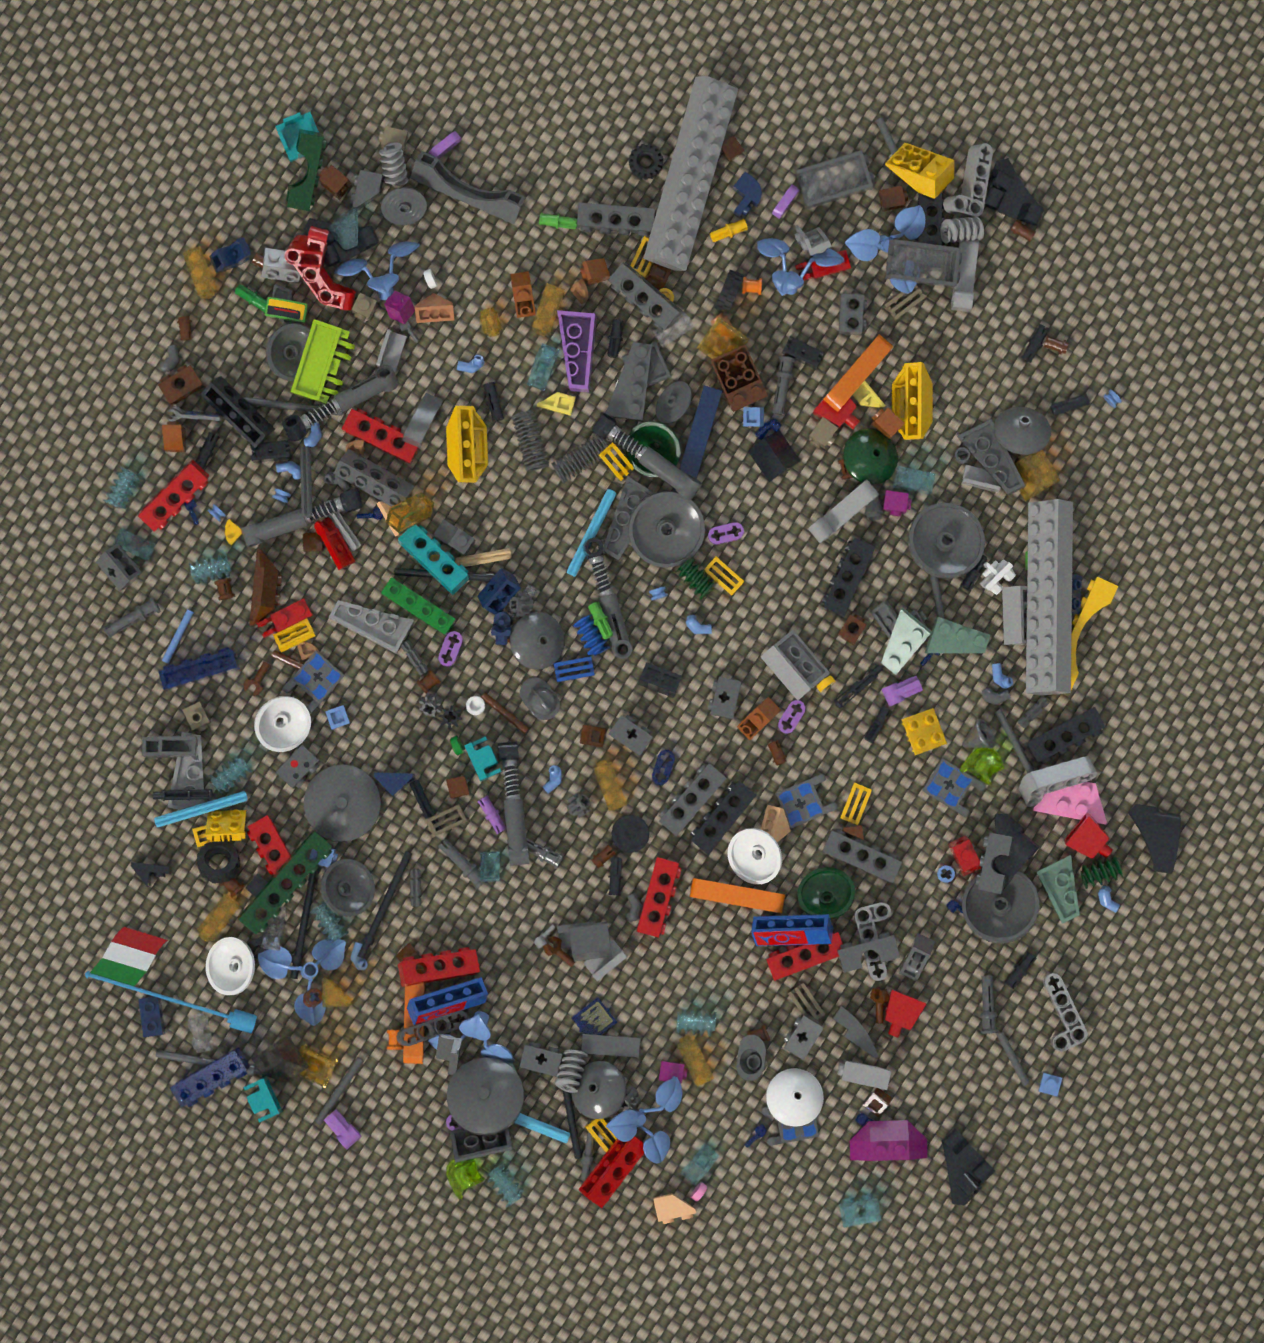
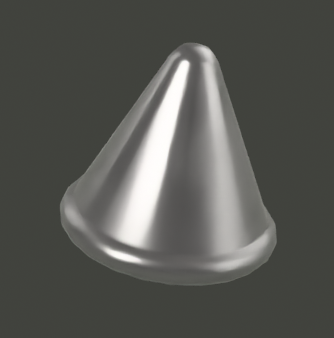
M977 719L962 745L965 748L992 749L995 746V737L989 725L984 720Z

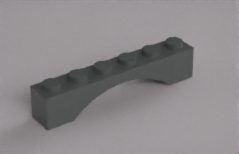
M423 151L416 159L410 179L420 184L431 187L438 192L449 195L454 199L465 202L472 207H476L512 224H515L520 216L526 199L525 196L511 190L487 191L472 187L451 174L439 158Z

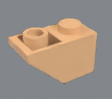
M673 1193L653 1197L658 1222L662 1221L663 1224L672 1223L674 1218L681 1217L682 1220L693 1218V1214H696L693 1206Z

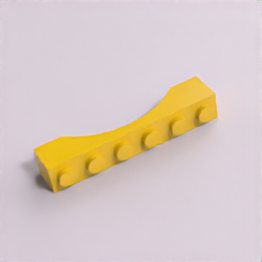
M1096 577L1095 580H1090L1086 589L1089 593L1086 598L1083 597L1081 600L1080 614H1075L1072 619L1071 690L1079 674L1076 664V648L1080 633L1093 614L1111 604L1118 588L1117 585L1099 577Z

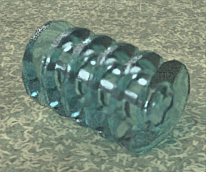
M120 466L123 473H116L120 479H113L116 486L109 487L113 493H106L109 500L103 499V501L118 509H126L123 502H130L126 495H133L130 488H137L133 482H140V479L135 473Z
M225 553V559L219 554L217 561L211 556L209 563L205 558H203L202 564L195 560V566L189 562L192 578L197 585L200 584L201 578L204 583H207L208 576L212 581H215L216 575L219 579H222L223 573L226 577H230L231 566L227 553Z
M234 755V763L228 760V768L224 765L221 766L223 772L215 770L217 777L209 775L211 782L222 795L221 790L229 791L227 785L235 786L233 780L239 783L241 782L240 775L246 778V771L253 772L242 757L239 758Z
M324 902L312 909L310 914H317L314 921L321 920L318 928L325 927L321 933L329 934L325 940H332L333 943L347 935L349 931H342L345 924L338 925L341 917L334 918L336 913L330 911L331 909Z
M683 1010L681 1015L678 1011L676 1027L678 1034H680L682 1029H684L685 1034H688L691 1029L693 1035H696L697 1030H699L701 1036H703L705 1030L708 1036H711L712 1032L715 1031L716 1012L713 1013L712 1017H710L709 1012H706L703 1017L701 1011H698L697 1016H695L693 1010L690 1011L689 1016L686 1010Z
M501 1164L486 1176L490 1175L488 1183L495 1182L492 1189L499 1188L496 1194L504 1195L501 1201H509L505 1206L508 1208L523 1197L521 1195L524 1190H517L519 1183L512 1184L515 1177H507L510 1171H503L506 1165Z

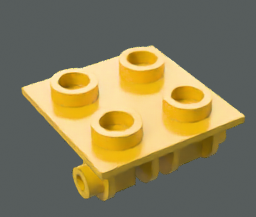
M934 708L902 719V726L904 725L906 736L909 738L908 742L910 741L913 749L912 752L915 755L947 744Z
M215 810L208 812L205 832L207 840L211 842L221 841L222 836L223 842L225 841V835H227L228 841L231 840V835L232 841L246 839V832L244 831L246 810Z

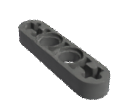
M458 1011L403 1028L397 1033V1041L403 1046H411L436 1037V1035L459 1029V1022L451 1023L450 1020L456 1019L457 1015L462 1016V1019L459 1020L461 1023L467 1020L468 1016L464 1011ZM439 1020L445 1022V1028L442 1031L437 1028ZM422 1026L428 1028V1034L424 1037L419 1033ZM405 1033H406V1034H415V1036H416V1037H414V1036L409 1037V1038L407 1039L408 1042H407L406 1040H403V1037L405 1036Z

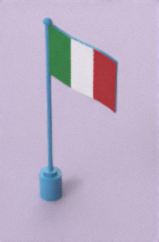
M123 927L112 939L102 959L91 972L87 971L85 973L86 978L91 977L227 1018L230 1028L252 1034L257 1015L234 1009V1012L230 1011L229 1015L135 987L149 969L157 952L168 941L163 938Z

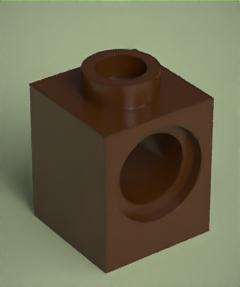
M902 185L882 189L878 193L882 212L904 208L908 201L907 191L903 190Z
M857 614L854 616L850 615L838 636L854 645L867 625L863 623L865 619ZM855 623L858 626V632L850 633L848 625Z

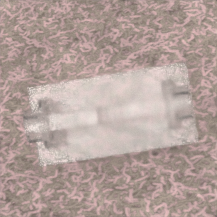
M683 311L672 327L667 330L657 328L653 331V334L663 348L693 329L694 325L690 317Z
M204 1012L198 1013L197 1017L196 1014L189 1015L188 1027L193 1033L192 1045L197 1053L204 1052V1050H212L211 1032L203 1033V1030L210 1029L207 1015L205 1016Z

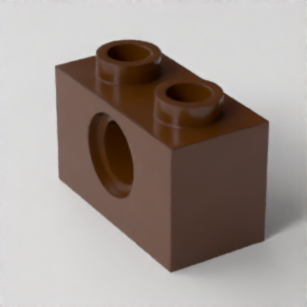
M332 165L329 168L325 167L319 174L321 185L339 201L352 186L349 179Z
M191 365L180 367L177 369L178 373L173 376H165L160 380L161 383L158 384L171 406L176 405L204 387ZM181 379L184 380V387L177 389L175 386L176 382Z

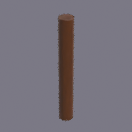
M276 650L271 655V657L298 670L303 665V663Z
M483 693L481 698L522 733L525 734L529 730L524 723L489 694Z

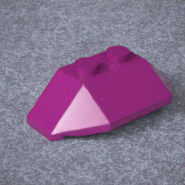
M908 1120L868 1121L850 1140V1160L887 1161L928 1158L927 1138Z

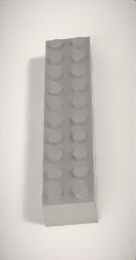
M709 76L695 77L643 259L674 271L687 270L738 88Z
M1054 499L1028 503L1027 694L1053 695L1071 693L1073 502Z

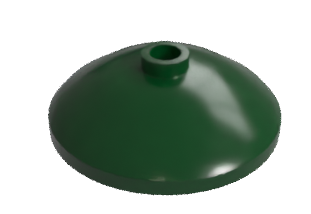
M645 421L630 431L628 435H630L631 439L634 438V441H638V444H642L643 447L652 448L677 466L681 457V445L676 433L669 426L658 421ZM654 443H658L660 447L656 448ZM625 448L627 459L636 471L648 477H658L640 464L635 455H631V452H627Z
M865 428L853 433L848 438L843 449V460L847 471L854 479L861 483L868 480L871 485H877L885 482L893 475L898 463V454L890 438L877 429ZM873 451H876L878 456H875Z
M830 867L819 868L810 872L802 879L797 892L798 902L807 915L829 914L830 919H835L845 914L851 908L855 899V887L853 881L845 872Z

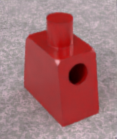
M850 398L838 412L824 400L813 410L814 415L821 419L824 417L838 427V429L844 423L854 429L860 422L852 414L857 406Z
M1088 812L1064 839L1068 847L1091 859L1097 853L1107 858L1113 851L1106 844L1109 840L1108 834Z
M967 836L948 843L963 877L981 869L980 860Z
M891 989L884 1020L892 1023L888 1034L899 1038L902 1027L911 1030L926 1003Z

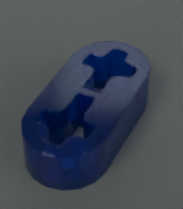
M662 750L657 757L652 773V780L657 785H664L669 780L675 761V756L670 750ZM669 753V757L672 760L671 762L668 761L666 767L662 766L663 759H661V755ZM661 768L665 769L663 775L666 776V779L658 782L655 774H659Z

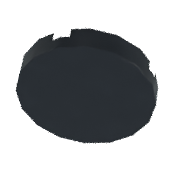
M625 815L619 818L613 825L611 832L612 841L616 847L628 853L638 852L644 848L650 835L646 822L635 815Z

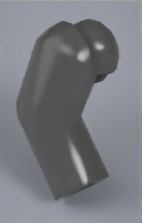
M177 345L168 346L169 357L160 363V369L163 372L172 371L179 363Z
M328 472L323 478L326 484L339 485L343 492L352 488L347 481L334 475V472Z
M985 688L982 691L984 701L993 705H998L1011 698L1008 690L999 694L992 692L989 688Z
M636 893L627 896L631 904L630 912L626 914V919L629 922L637 921L643 909Z

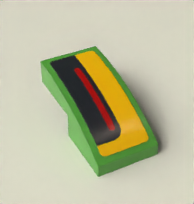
M268 297L265 316L305 323L308 304Z

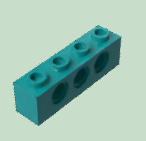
M413 523L398 538L399 544L445 589L454 595L469 580L468 570L462 564L458 566L454 562L455 558L448 551L444 552L440 548L441 544L435 538L431 540L423 526L420 525L418 527ZM424 541L426 546L418 548L416 547L417 543ZM434 554L440 556L437 561H431L430 557ZM451 567L453 572L451 574H444V569Z

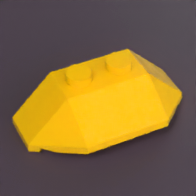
M923 362L905 363L892 384V412L905 423L898 430L904 440L923 439L933 422V383Z
M455 406L446 427L448 467L458 482L476 483L488 466L487 426L476 412L474 406Z

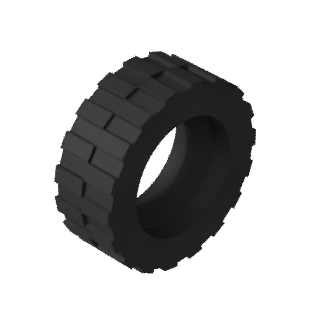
M731 269L729 270L715 309L729 314L744 277L743 274Z
M226 840L204 844L200 848L196 859L202 878L214 884L230 881V879L238 874L241 865L237 848ZM217 854L225 855L228 858L227 865L222 869H213L209 865V860L212 856Z

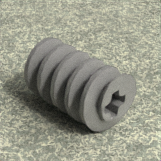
M398 142L387 144L379 151V155L382 156L380 161L383 163L381 167L385 170L383 175L386 176L384 182L395 186L404 185L408 182L402 144Z
M977 216L946 219L941 224V239L947 244L949 242L955 243L956 241L962 242L963 240H981L984 236L983 223Z
M565 1050L555 1085L566 1092L576 1093L578 1090L573 1087L580 1086V1083L575 1080L582 1079L578 1072L584 1071L579 1065L586 1064V1061L581 1058H587L588 1054L579 1050Z

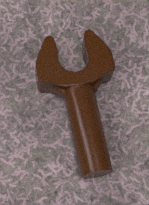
M263 662L253 679H246L244 691L247 692L250 685L253 684L256 686V690L253 693L254 697L263 691L261 680L270 667L268 663Z
M554 936L548 938V941L553 944L554 948L548 943L543 945L545 953L548 956L558 955L565 963L572 967L575 964L574 959L561 949L562 940Z
M880 987L872 989L870 998L876 1002V1023L883 1024V1004L889 1001V994L887 989L880 990Z

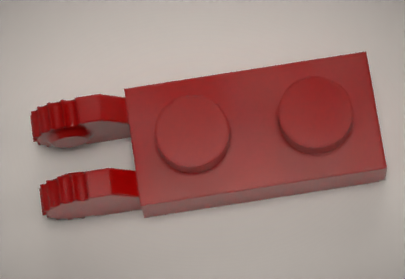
M847 251L837 252L845 260V262L838 265L825 267L817 265L815 261L812 262L810 265L812 273L805 274L803 280L817 279L851 269ZM808 262L795 265L796 270L804 269Z
M326 517L323 521L315 522L316 532L321 536L338 570L355 563L352 553L331 518Z
M303 598L271 614L270 617L258 622L257 625L258 627H264L273 621L275 628L267 630L262 634L263 638H266L313 615Z

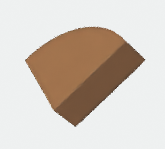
M580 279L570 290L582 305L588 300V289L583 279Z
M364 440L348 443L345 452L350 449L359 455H364Z
M304 641L297 645L302 661L309 659L316 650L319 652L309 642Z

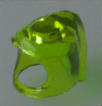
M977 748L963 763L960 772L963 773L968 770L984 783L991 786V776L1005 767L999 753L994 748Z
M474 1159L460 1162L451 1160L446 1167V1176L449 1184L459 1200L463 1199L462 1192L485 1180L478 1172L476 1160Z

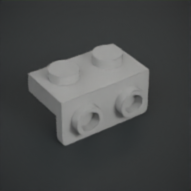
M799 226L795 227L797 233L794 235L798 244L801 245L803 251L807 250L810 256L816 253H823L827 248L832 247L829 239L820 227L806 233Z
M265 248L261 277L298 283L300 274L294 265L289 264L285 260L284 254L286 251Z

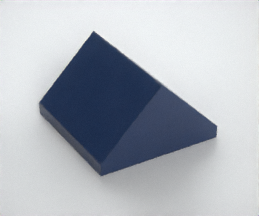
M374 772V777L393 797H396L415 779V774Z

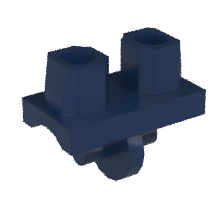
M499 611L494 616L491 636L496 637V645H507L508 638L511 636L513 620L505 611Z

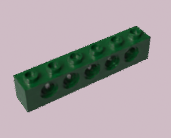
M313 830L237 917L238 920L254 934L262 933L269 925L267 923L271 917L275 918L280 913L281 905L284 902L287 904L293 898L294 894L292 893L296 888L300 889L307 880L305 878L309 873L313 874L319 868L318 863L322 858L325 860L331 854L332 850L330 849L332 845ZM310 849L317 851V856L313 859H309L306 856ZM295 865H304V871L299 874L295 873ZM290 879L292 881L291 886L283 888L281 886L282 880ZM272 893L279 895V899L275 903L268 901V897ZM264 908L266 915L261 918L257 917L255 914L256 910Z

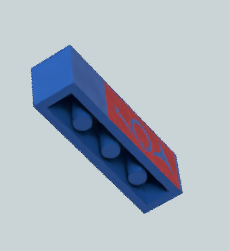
M829 914L753 917L751 933L756 946L831 944L833 926Z
M482 977L409 999L407 1010L413 1025L484 1004L488 997V992Z

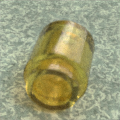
M494 307L480 311L481 316H479L484 335L489 337L499 335L502 326L498 312L495 311Z

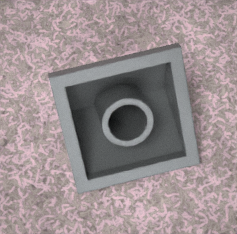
M607 921L569 927L574 962L612 957Z

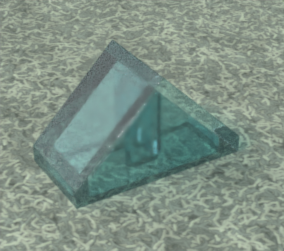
M704 1143L680 1174L696 1185L709 1171L719 1155Z

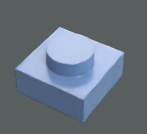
M743 407V426L763 427L764 407Z
M344 705L325 711L331 730L350 724Z
M1043 1073L1038 1091L1058 1097L1062 1078Z

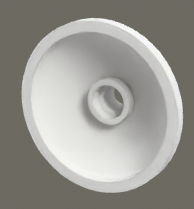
M279 696L266 702L258 711L254 723L255 734L260 743L269 750L275 752L290 751L298 747L308 736L311 727V717L308 709L300 700L290 696ZM278 718H282L280 722H276Z
M756 828L744 829L731 839L728 846V860L731 868L738 877L748 883L765 884L774 879L781 869V849L776 840L763 830Z
M226 937L220 939L212 946L206 959V974L211 986L217 992L224 995L239 994L249 986L253 979L255 960L252 950L247 943L239 938Z
M791 1068L781 1071L770 1081L766 1091V1103L770 1113L776 1120L787 1126L797 1127L810 1123L818 1116L823 1106L824 1096L819 1081L811 1073L802 1069ZM799 1093L800 1099H796L794 1094Z

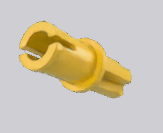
M743 218L729 225L725 224V227L711 232L710 238L712 242L726 237L733 238V235L748 230V226Z

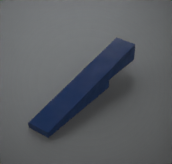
M705 385L680 465L682 471L697 478L722 394V390Z

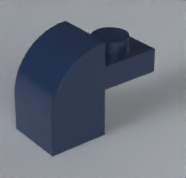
M744 172L733 186V190L743 197V200L734 210V214L739 218L749 213L752 208L750 204L758 208L762 196L758 181L747 172Z
M242 237L230 246L217 249L209 257L216 273H220L250 260L251 252L245 238Z

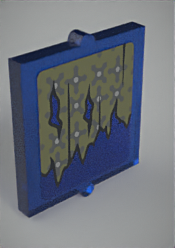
M598 997L572 1017V1020L580 1028L579 1032L584 1034L602 1035L617 1023L609 1012L610 1009L606 1008Z

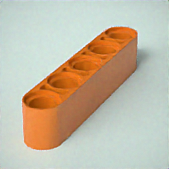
M879 334L823 400L838 412L894 346Z
M696 878L692 879L689 896L776 913L783 912L785 894Z
M416 969L418 973H424V969ZM425 983L405 987L404 1028L413 1025L407 1010L409 999L425 995ZM424 1026L419 1030L422 1037H424ZM405 1033L404 1040H406V1041L408 1042L407 1039H408L409 1037H412V1036L416 1037V1036H415V1034H406V1033ZM424 1041L411 1046H404V1064H423Z

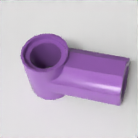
M917 676L881 689L889 707L923 691Z
M337 1109L324 1119L326 1124L337 1135L338 1141L346 1149L350 1148L362 1137L358 1130L352 1124H349Z

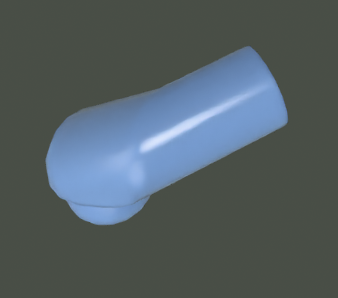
M475 355L474 359L469 363L458 361L457 370L475 373L483 367L484 358L482 355Z
M316 422L314 426L311 425V433L304 439L306 447L316 446L322 438L319 423Z
M295 462L276 463L277 473L288 471L293 475L294 479H301V467Z
M695 615L687 616L686 625L694 634H712L711 624L701 625Z
M1001 663L992 664L993 681L1002 688L1007 689L1011 687L1013 679L1011 677L1008 678L1002 673Z
M552 765L549 768L550 781L543 786L548 794L562 782V771L556 765Z
M1102 886L1098 892L1100 904L1116 913L1120 904L1111 900L1110 887Z
M355 942L350 959L358 970H365L368 967V962L365 958L362 959L357 956L362 943Z

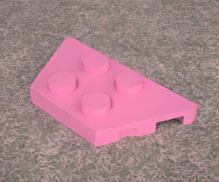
M1084 782L1044 794L1042 801L1033 808V811L1078 820H1081L1088 812L1097 823L1104 825L1107 823L1096 783Z

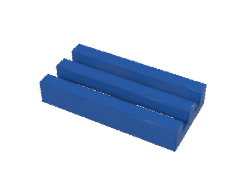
M591 656L554 663L557 682L595 676ZM587 661L589 662V665L567 668L562 670L558 669V667ZM590 669L588 673L560 678V674Z

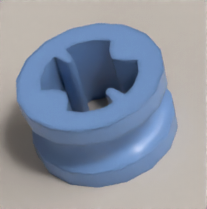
M1110 389L1108 391L1109 394H1105L1103 397L1111 407L1116 408V404H1120L1122 400Z
M275 488L276 494L272 495V498L288 503L287 499L291 497V494Z
M213 504V508L207 511L221 522V517L226 515Z
M665 586L649 591V594H652V601L668 596L664 592Z
M946 865L940 867L937 871L938 879L944 883L951 882L955 877L954 869ZM943 869L951 871L949 879L941 877Z

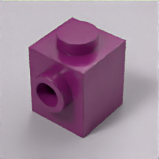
M394 291L384 304L389 318L404 325L415 312L411 298L398 291Z
M886 490L883 511L890 512L892 516L901 517L907 510H910L912 498H908L909 493Z
M661 1060L659 1080L667 1081L675 1076L680 1081V1084H682V1079L686 1080L688 1068H684V1063Z

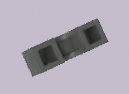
M991 832L989 836H985L983 847H986V853L981 855L980 866H982V872L977 875L976 885L979 886L978 890L1003 894L1006 875L999 874L994 870L993 861L999 855H1011L1014 837Z
M889 932L878 935L876 940L871 941L870 937L859 940L860 944L852 946V943L840 945L841 949L837 950L843 973L863 968L861 956L867 950L875 951L881 963L900 958L894 935H889Z

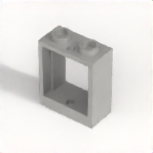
M844 1059L843 1063H839L837 1074L840 1075V1079L843 1081L887 1090L891 1071Z

